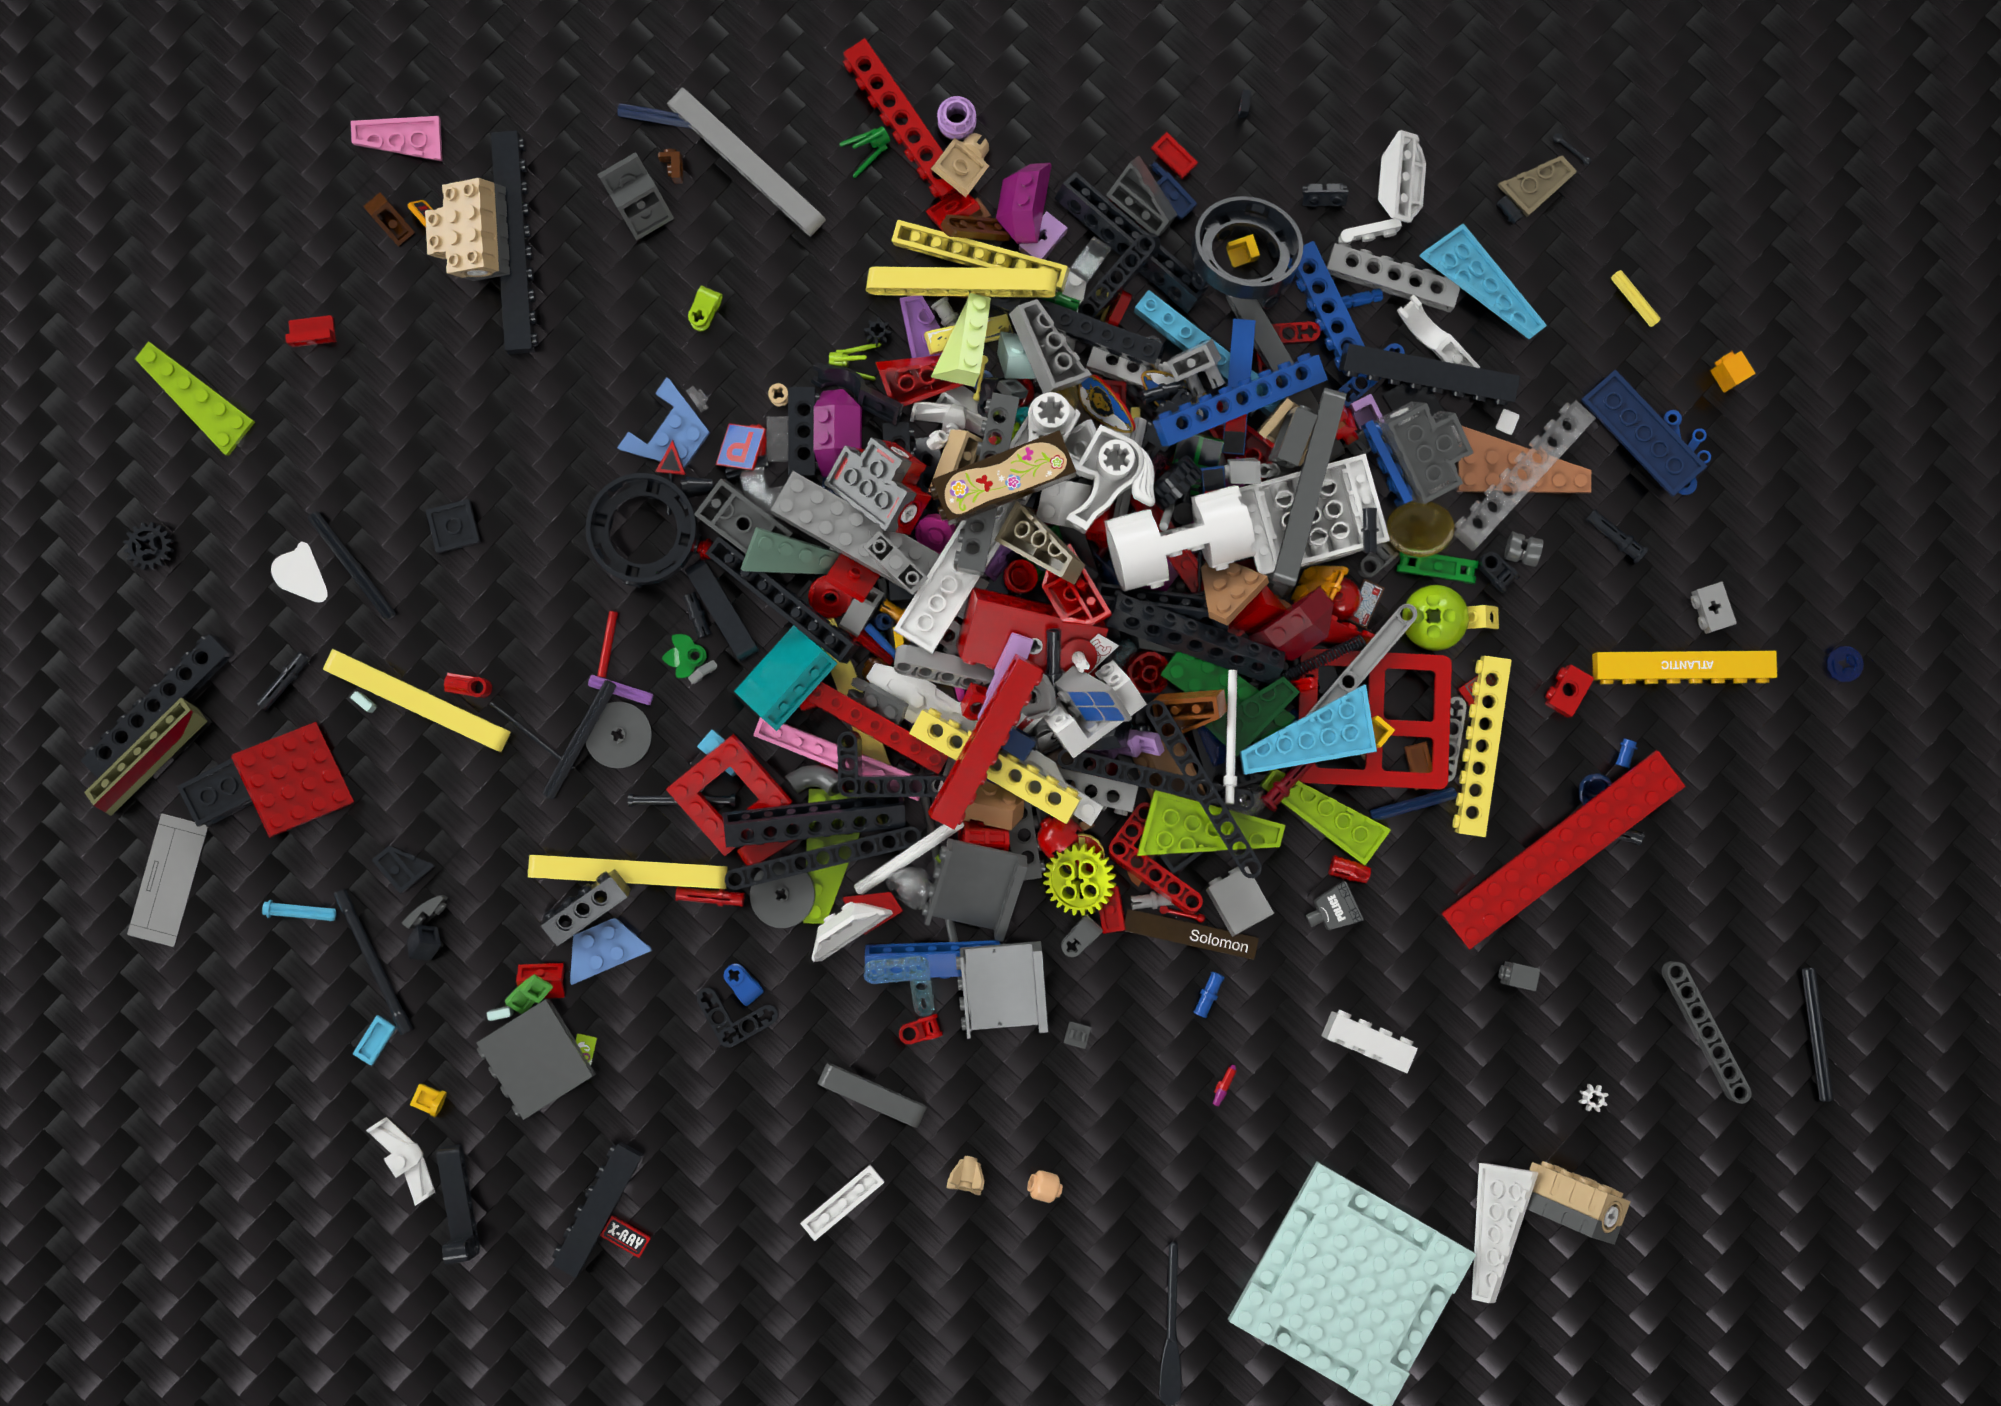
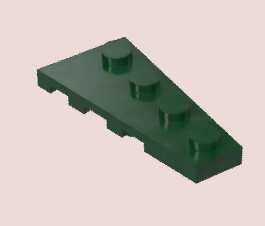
M1284 676L1237 705L1236 757L1300 693ZM1227 712L1220 719L1204 725L1225 747L1227 744Z

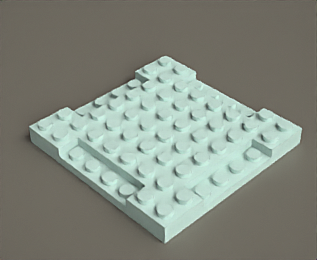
M1316 1161L1228 1320L1268 1345L1276 1347L1338 1383L1373 1406H1392L1410 1374L1411 1366L1452 1293L1455 1294L1476 1254Z

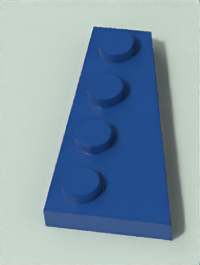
M1373 420L1361 425L1372 452L1379 455L1376 459L1380 470L1388 475L1386 484L1389 491H1392L1394 494L1396 493L1397 499L1394 500L1396 506L1398 507L1412 501L1411 495H1413V491L1408 483H1404L1401 477L1403 475L1402 469L1398 463H1394L1391 457L1393 455L1392 449L1388 443H1384L1381 437L1383 432L1379 424H1374Z

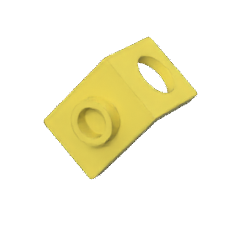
M1488 605L1467 606L1469 612L1467 629H1499L1498 607ZM1491 612L1493 613V623L1490 620Z

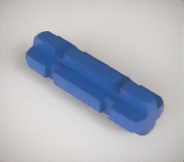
M1378 288L1371 292L1365 291L1352 294L1351 297L1348 295L1341 298L1348 309L1351 306L1357 307L1370 304L1372 301H1381L1383 299V292Z

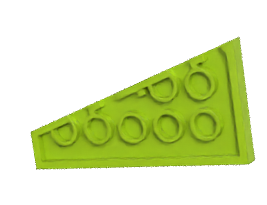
M809 789L808 803L856 797H845L841 793L829 796L823 789ZM861 832L850 835L841 834L830 837L807 839L806 851L858 839ZM848 846L841 847L838 851L839 856L843 859L849 858L851 849ZM825 851L819 852L816 857L817 862L820 864L827 863L829 861V854ZM849 862L808 872L815 887V902L810 914L803 920V923H824L823 920L830 915Z
M1154 790L1137 856L1228 850L1200 802ZM1210 805L1209 811L1213 815H1218L1222 812V808ZM1229 810L1252 849L1280 847L1285 825ZM1224 822L1221 825V831L1229 835L1234 831V825L1231 822ZM1238 841L1233 845V850L1246 849V845Z

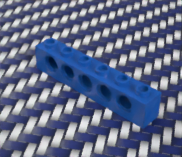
M1312 241L1303 245V255L1296 272L1298 278L1296 283L1301 292L1304 291L1307 297L1305 301L1308 309L1314 311L1317 317L1315 323L1320 327V331L1323 330L1326 336L1325 344L1329 351H1333L1336 357L1334 362L1339 370L1342 344L1365 345L1315 242ZM1290 258L1289 260V269L1292 267L1291 263L1293 258ZM1304 265L1311 266L1313 273H1305L1302 267ZM1320 285L1323 293H1315L1312 290V286ZM1322 305H1330L1333 310L1332 313L1323 312ZM1331 325H1340L1342 328V332H1333L1331 329Z

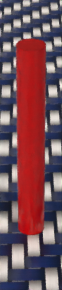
M609 611L598 677L606 678L618 612Z

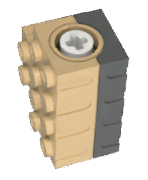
M481 178L442 185V192L444 194L443 207L437 208V210L425 211L427 255L447 260V274L472 281L510 275L509 245L507 241L508 224L506 223V187Z
M1542 1161L1541 1165L1532 1162L1529 1171L1539 1173L1527 1210L1591 1238L1615 1245L1621 1229L1620 1226H1622L1631 1201L1622 1198L1623 1193L1616 1191V1189L1597 1183V1181L1571 1173L1564 1168Z

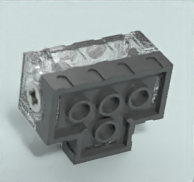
M1412 401L1374 421V424H1379L1383 432L1381 437L1384 443H1388L1392 449L1393 455L1391 457L1394 463H1398L1402 469L1403 475L1401 477L1404 483H1408L1413 491V495H1411L1413 498L1412 502L1426 504L1463 484L1454 463L1460 461L1463 457L1473 454V450L1456 413L1439 411L1434 416H1431L1427 403Z

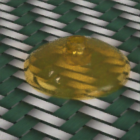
M1411 501L1399 506L1392 512L1387 522V531L1391 544L1400 552L1414 557H1427L1441 552L1450 544L1454 536V521L1445 508L1434 502L1421 504L1418 501Z

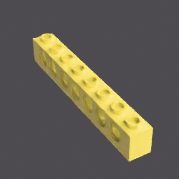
M897 220L892 237V242L897 247L974 268L1052 269L1058 272L1056 290L1064 292L1070 272L1066 265L967 238L949 237L944 232Z
M1481 656V659L1476 662L1475 673H1478V680L1474 682L1472 688V695H1475L1474 704L1470 705L1469 717L1472 718L1471 726H1468L1466 730V739L1469 741L1468 747L1464 748L1462 756L1465 768L1464 771L1461 770L1459 783L1462 784L1461 793L1458 792L1456 798V806H1459L1458 815H1454L1453 828H1456V833L1486 837L1511 659ZM1489 673L1493 674L1496 678L1493 686H1489L1486 683V676ZM1487 695L1492 698V705L1489 708L1484 707L1482 703L1483 698ZM1482 718H1487L1489 721V727L1486 730H1482L1479 726ZM1479 740H1483L1486 743V749L1483 752H1479L1476 749V743ZM1476 762H1480L1483 766L1480 774L1473 772V765ZM1473 784H1477L1480 791L1477 796L1473 797L1469 789ZM1473 806L1476 809V815L1470 819L1466 815V810Z
M929 708V710L923 709L909 734L952 759L957 760L972 730L964 731L960 728V723L949 719V721L941 717L942 713L933 708ZM935 724L942 726L943 734L941 736L934 734L933 727ZM955 735L962 738L963 744L961 747L954 746L952 740ZM998 751V759L1001 760L1002 767L1000 770H996L990 765L986 772L988 773L987 779L1067 824L1082 800L1078 796L1079 792L1069 786L1067 788L1058 784L1060 781L1050 775L1045 777L1039 774L1040 770L1031 764L1025 766L1019 762V758L1008 752L1006 755ZM1013 769L1021 772L1022 778L1020 781L1012 779L1011 772ZM1032 781L1040 782L1042 787L1040 792H1034L1031 789ZM1052 792H1057L1061 795L1060 803L1056 804L1051 801L1050 795Z

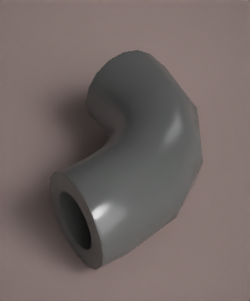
M817 764L802 766L785 776V779L797 794L809 787L822 788L829 796H835L840 793L838 789V773L829 767Z

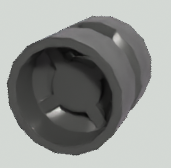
M1512 531L1506 544L1504 559L1513 562L1521 560L1524 565L1536 567L1541 556L1543 539L1532 536L1526 539L1524 534Z

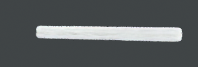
M962 822L961 825L957 824L955 830L943 824L854 885L856 892L863 895L962 829L964 823Z

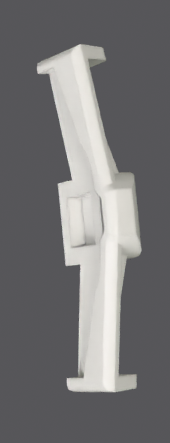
M918 401L913 404L910 422L919 420L943 423L942 430L945 433H948L952 428L963 431L967 429L984 437V434H981L980 431L982 421H987V418L956 404Z
M387 1117L366 1130L391 1153L384 1158V1161L394 1176L397 1178L401 1174H405L415 1206L435 1193L423 1157L424 1153L417 1143H414Z

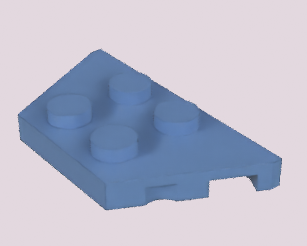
M617 918L610 919L573 935L570 983L573 985L648 953L652 949Z

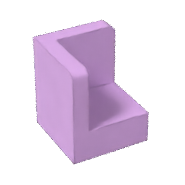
M1372 394L1351 403L1348 407L1352 410L1354 420L1360 430H1362L1361 425L1371 420L1379 422L1383 418Z

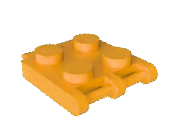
M1311 566L1305 569L1298 582L1299 584L1301 583V586H1296L1291 600H1294L1293 603H1295L1321 585L1333 601L1336 593L1340 591L1341 581L1344 575L1348 574L1349 569L1345 566Z

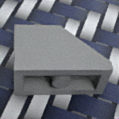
M1255 458L1227 459V465H1224L1225 478H1228V482L1231 484H1261L1260 461Z

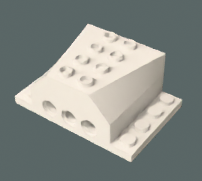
M1366 454L1328 464L1300 569L1362 551L1363 532H1361V529L1363 528V508H1377V528H1379L1377 544L1390 541ZM1301 471L1261 482V484H1252L1239 488L1242 499L1239 501L1244 506H1247L1256 542L1251 543L1252 548L1256 549V555L1253 556L1257 572L1263 575L1274 573Z

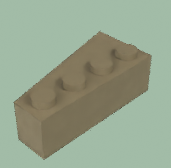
M1018 501L1015 502L995 541L1075 585L1085 564L1030 508Z

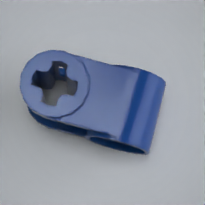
M737 963L731 964L725 970V981L746 1007L764 993L762 987L749 975L742 965ZM731 969L740 972L738 975L739 979L730 978Z

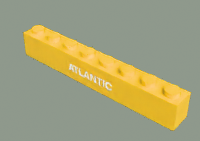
M1776 651L1597 652L1592 654L1593 681L1600 680L1601 685L1614 684V680H1622V684H1636V680H1644V684H1658V680H1667V684H1680V680H1689V684H1702L1703 680H1711V684L1725 683V680L1733 679L1735 684L1747 683V679H1756V683H1770V679L1777 678Z

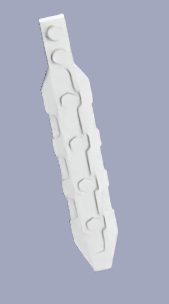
M878 663L873 665L866 677L870 683L909 704L904 719L911 723L916 722L923 709L929 710V708L942 713L941 717L947 721L952 719L960 723V728L966 732L969 730L973 731L978 720L971 721L963 716L961 702L954 700L937 689L936 685L930 681L898 674L895 672L894 667ZM935 724L933 727L935 735L941 736L943 734V728L939 724ZM958 735L953 737L954 746L961 747L963 744L962 738ZM1032 750L1024 762L1019 760L1025 766L1031 764L1040 770L1039 774L1045 777L1050 775L1060 781L1058 783L1064 788L1069 786L1079 792L1078 796L1082 800L1073 815L1092 826L1104 806L1068 784L1056 762L1037 750ZM997 760L992 767L1000 770L1002 767L1001 760ZM1013 769L1011 777L1015 781H1020L1022 774L1019 770ZM1032 781L1031 789L1034 792H1040L1042 788L1040 782ZM1052 792L1050 799L1058 804L1061 802V795L1057 792Z

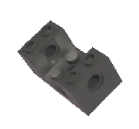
M726 479L718 481L694 514L745 554L756 527L791 538L796 534V532L780 520L774 519L742 494L743 492ZM742 517H746L750 522L747 530H741L738 527V520Z

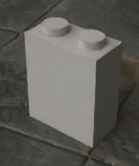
M1246 866L1244 868L1245 871L1249 874H1252L1248 866ZM1239 867L1229 871L1230 876L1223 880L1221 876L1209 882L1210 887L1206 889L1232 937L1274 914L1256 880L1245 877Z

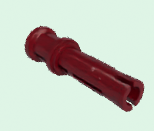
M1314 763L1293 766L1280 781H1275L1272 784L1273 787L1265 796L1262 795L1260 797L1262 803L1275 812L1277 810L1276 806L1284 797L1288 798L1290 789Z

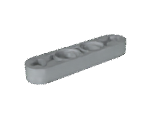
M1460 697L1451 698V704L1458 701L1461 710H1457L1455 716H1460V721L1450 719V722L1457 725L1458 731L1455 735H1450L1449 744L1454 747V754L1449 757V761L1453 760V764L1449 763L1448 771H1450V775L1448 776V782L1452 781L1456 775L1466 714V702ZM1450 708V716H1453L1454 709Z

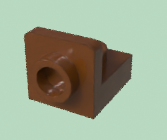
M665 149L664 152H658L660 162H671L667 165L668 177H671L675 184L683 183V157L680 151Z

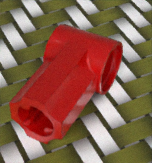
M447 673L444 681V691L485 698L491 694L492 685L485 678ZM478 682H482L483 691L478 694L475 687Z

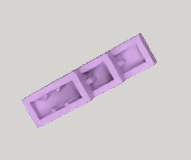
M1014 632L1011 633L994 669L995 675L986 692V700L978 714V720L1015 654L1028 659L1033 639Z
M1130 729L1127 741L1128 747L1110 750L1086 749L1083 752L1115 759L1118 754L1137 758L1141 752L1160 756L1165 750L1158 733Z

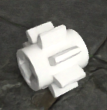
M1587 1084L1588 1089L1586 1091L1580 1090V1093L1583 1094V1099L1579 1100V1103H1586L1585 1110L1587 1111L1594 1107L1595 1111L1600 1112L1599 1107L1608 1105L1604 1102V1097H1607L1608 1093H1601L1602 1086L1600 1085L1593 1089L1592 1085ZM1592 1093L1598 1096L1594 1099L1595 1103L1590 1101L1593 1097Z

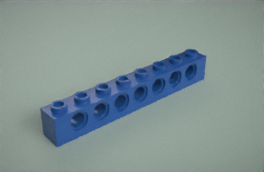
M1303 354L1297 357L1298 361L1291 364L1290 361L1277 365L1278 370L1273 372L1270 369L1258 373V378L1251 380V377L1240 380L1238 381L1239 386L1231 388V385L1218 390L1219 394L1211 396L1210 393L1199 397V402L1193 405L1191 402L1178 406L1179 410L1174 413L1168 410L1158 414L1159 419L1154 420L1153 424L1162 447L1180 442L1328 380L1319 355ZM1298 368L1302 372L1300 380L1296 377V370ZM1278 376L1282 379V386L1280 388L1276 384ZM1258 384L1263 389L1261 396H1259L1256 392V387ZM1238 393H1241L1243 396L1241 404L1236 400ZM1218 401H1221L1223 404L1221 413L1216 408ZM1198 409L1203 412V419L1201 421L1196 416ZM1179 417L1183 420V427L1181 429L1176 425Z

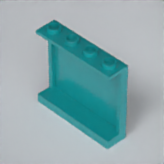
M793 625L734 692L777 731L838 663Z

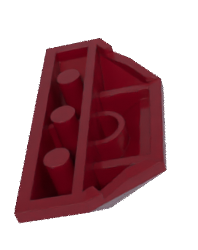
M1320 585L1288 607L1286 611L1250 633L1248 637L1254 642L1285 652V660L1293 661L1329 636L1334 602Z

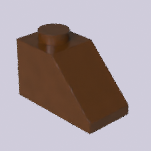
M381 192L363 206L397 246L401 245L415 233Z

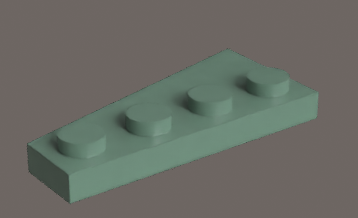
M756 527L741 570L828 574L836 562L839 553Z

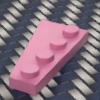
M439 116L351 121L353 145L442 161L441 118Z

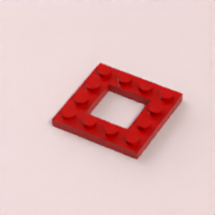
M734 733L666 788L667 792L724 856L736 847L726 848L723 817L702 795L700 790L728 767L735 771L758 798L746 810L790 805L792 802L790 797Z

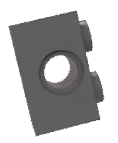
M1505 961L1504 965H1501L1499 970L1500 983L1536 991L1540 969Z

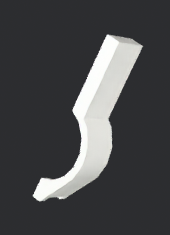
M1415 295L1409 298L1411 301L1404 308L1400 307L1397 310L1413 335L1432 350L1442 361L1480 368L1451 334L1440 329L1427 316L1422 303Z

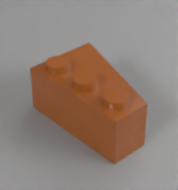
M1224 689L1160 694L1154 699L1166 705L1183 734L1220 719L1227 712ZM1159 704L1152 705L1154 717L1161 716L1163 713L1162 706ZM1170 723L1162 727V733L1166 737L1172 736L1175 732L1174 726Z

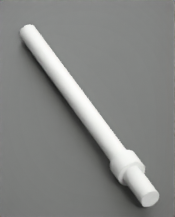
M1228 670L1226 776H1223L1225 804L1228 805L1234 804V793L1237 786V776H1235L1237 670Z

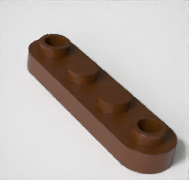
M947 215L941 223L943 232L949 237L1011 241L1013 239L996 218Z

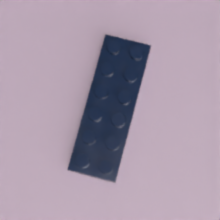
M1616 370L1582 398L1581 401L1671 497H1674L1707 468V465Z

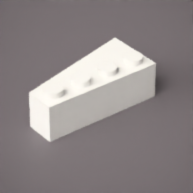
M1339 1010L1338 1013L1331 1012L1321 1035L1322 1037L1408 1073L1418 1049L1412 1046L1413 1041L1402 1036L1400 1040L1391 1037L1392 1032L1381 1027L1379 1031L1371 1028L1372 1023L1365 1020L1353 1021L1350 1019L1351 1014Z

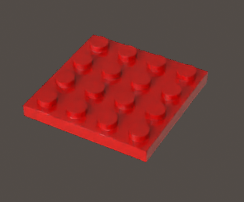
M316 722L231 756L269 838L354 802Z

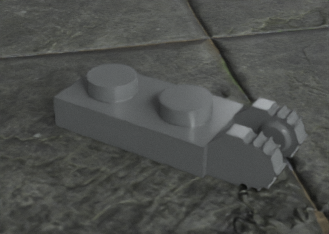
M858 677L852 679L851 685L856 689H849L847 694L849 698L860 702L863 706L897 725L903 722L909 706L908 703L873 683L870 684Z

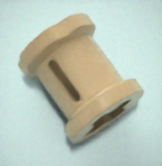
M776 383L769 388L768 396L775 406H785L788 403V390L783 384ZM781 391H782V394H783L784 397H783V398L778 397V398L776 399V397H775L774 394H775L776 392H777V393H781Z

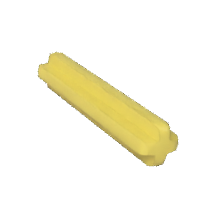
M1619 270L1611 277L1612 281L1650 327L1661 320L1623 271Z

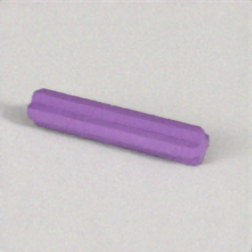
M591 675L588 685L600 690L602 684L607 679ZM612 681L616 684L613 694L646 705L651 704L653 694Z

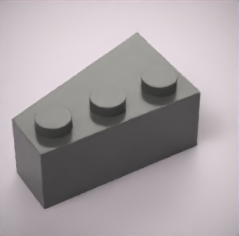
M1140 156L1128 164L1106 195L1150 233H1155L1158 236L1166 231L1178 215Z

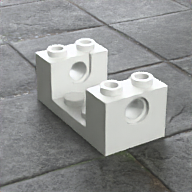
M1113 660L1103 665L1095 673L1101 682L1114 689L1130 716L1147 705L1131 679ZM1056 701L1055 708L1043 717L1054 735L1073 758L1124 722L1085 721L1080 717L1075 718L1068 714L1059 701Z

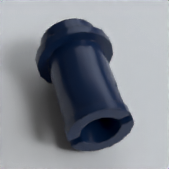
M880 613L876 618L870 619L867 625L871 623L878 631H884L891 627L892 619L887 613Z

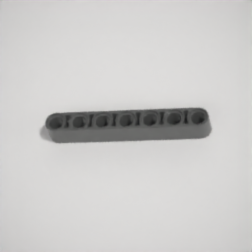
M1670 961L1665 963L1662 967V975L1726 1097L1737 1103H1746L1751 1098V1089L1689 971L1680 962ZM1673 966H1677L1679 974L1675 978L1670 974ZM1687 986L1689 988V995L1683 998L1681 989ZM1695 1006H1698L1700 1014L1694 1018L1691 1012ZM1708 1026L1710 1028V1035L1704 1038L1702 1030ZM1719 1046L1721 1049V1054L1719 1057L1715 1058L1713 1056V1050L1715 1047ZM1729 1066L1732 1072L1728 1078H1725L1723 1072ZM1737 1087L1742 1089V1094L1739 1098H1736L1734 1095Z

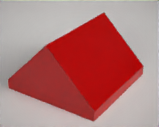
M1266 585L1231 621L1232 627L1252 633L1286 611V607Z

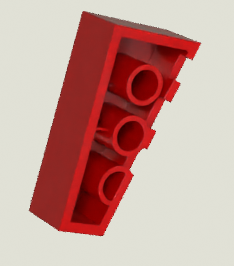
M941 355L875 362L886 395L902 403L903 407L963 386V384L931 377Z

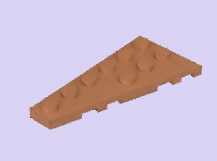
M1462 426L1473 454L1463 457L1457 462V473L1463 482L1462 485L1457 487V492L1591 493L1590 469Z

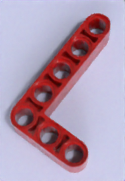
M1143 802L1136 807L1111 841L1108 855L1113 861L1187 914H1194L1203 904L1202 896L1147 855L1137 856L1138 849L1134 846L1142 836L1146 819H1142L1139 816V811L1142 809L1149 811L1150 803ZM1128 827H1133L1137 830L1135 837H1130L1126 834ZM1121 845L1124 848V853L1121 855L1115 854L1112 849L1113 846ZM1139 858L1143 866L1135 868L1132 866L1131 860ZM1157 871L1161 879L1153 881L1150 879L1149 873ZM1168 885H1177L1179 893L1176 895L1170 894L1167 889ZM1189 897L1195 898L1197 907H1188L1186 899Z

